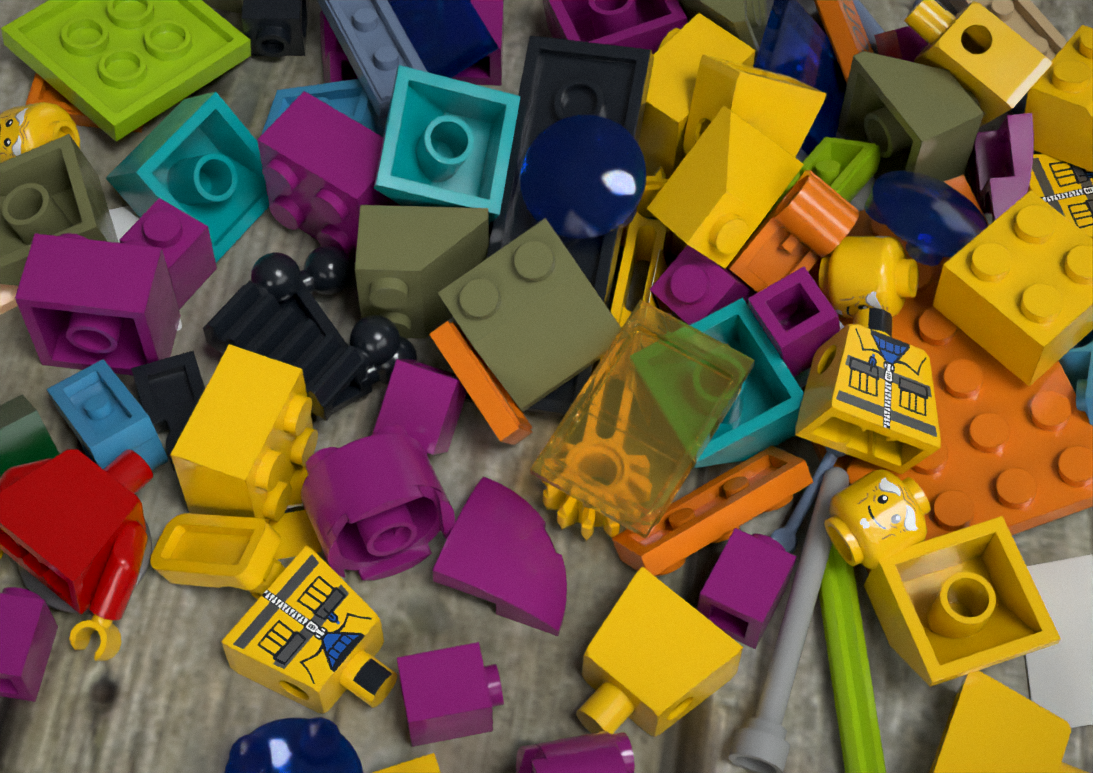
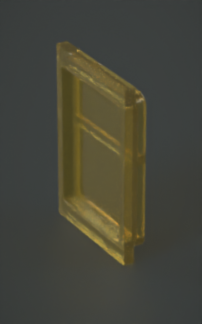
M640 299L530 468L531 474L580 501L586 508L596 510L646 539L653 527L662 519L741 392L743 382L752 370L755 360L731 348L728 344L722 343L673 317L672 314L665 313Z

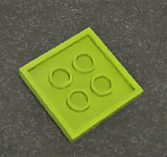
M48 0L1 28L3 43L9 50L116 142L251 56L250 39L202 0Z

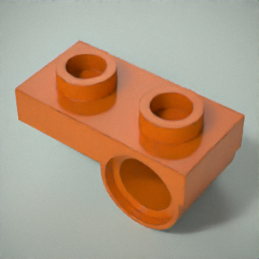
M806 170L726 268L756 293L802 267H805L809 272L819 258L827 256L847 236L859 217L858 210L811 170Z

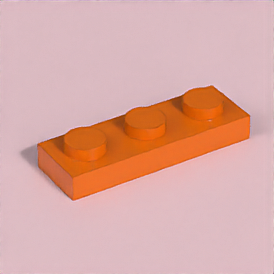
M772 445L613 537L612 541L620 560L633 569L639 571L643 566L654 576L669 574L679 569L685 563L688 556L710 543H719L729 539L734 528L740 529L742 524L759 514L782 508L792 500L793 494L814 482L804 459Z

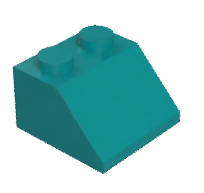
M399 65L396 70L374 189L401 206L488 208L490 225L500 215L521 96Z
M216 91L184 99L106 177V180L139 217L161 198L207 225L216 263L269 207L258 141Z
M743 298L630 356V363L694 468L745 461L772 445L777 446L795 436V427L804 392Z

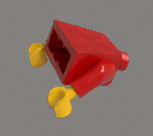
M67 449L53 459L47 458L10 467L0 478V559L6 553L80 615L88 608L94 613L91 620L82 621L74 626L69 640L75 650H84L90 642L92 633L95 630L98 631L101 642L95 652V661L109 660L115 657L120 650L122 643L121 634L113 624V620L122 619L138 581L148 542L142 502L135 494L149 483L154 475L146 461L130 449L124 450L104 469L78 449Z

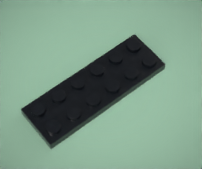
M530 35L518 96L521 97L500 215L493 222L487 258L546 218L608 308L654 62V56L650 49ZM598 361L525 411L587 421ZM467 392L464 401L474 403Z

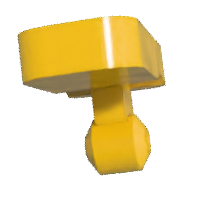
M179 514L165 526L150 557L151 566L172 584L214 588L234 587L249 591L257 599L262 596L285 570L284 565L277 559H274V555L281 542V536L264 519L253 517Z

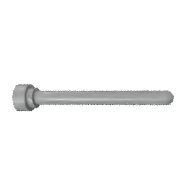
M832 467L824 473L755 718H748L745 727L736 730L729 754L731 762L754 773L784 772L790 744L785 740L787 730L782 726V722L832 546L824 522L831 517L829 511L831 498L849 485L848 473L840 467Z

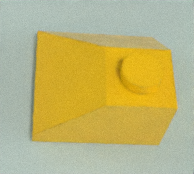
M723 105L647 209L687 245L726 269L804 164Z

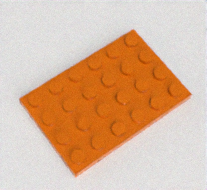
M964 175L857 212L859 217L846 237H895L903 245L907 259H915L917 262L919 274L917 292L914 297H906L901 311L893 317L892 338L924 350L930 358L941 448L903 474L847 454L838 457L833 467H840L848 473L849 485L870 472L880 469L889 471L901 481L907 477L912 478L923 490L931 508L930 512L924 515L927 526L925 541L1003 516L1011 535L1093 507V426L1090 425L1085 411L1077 410L1076 393L1059 360L1031 386H1028L932 306L943 264L989 226ZM819 258L809 270V274L818 287L822 258ZM838 314L839 321L844 326L853 324V318H844ZM806 385L801 388L803 392L805 391ZM811 441L821 463L827 450L825 446Z

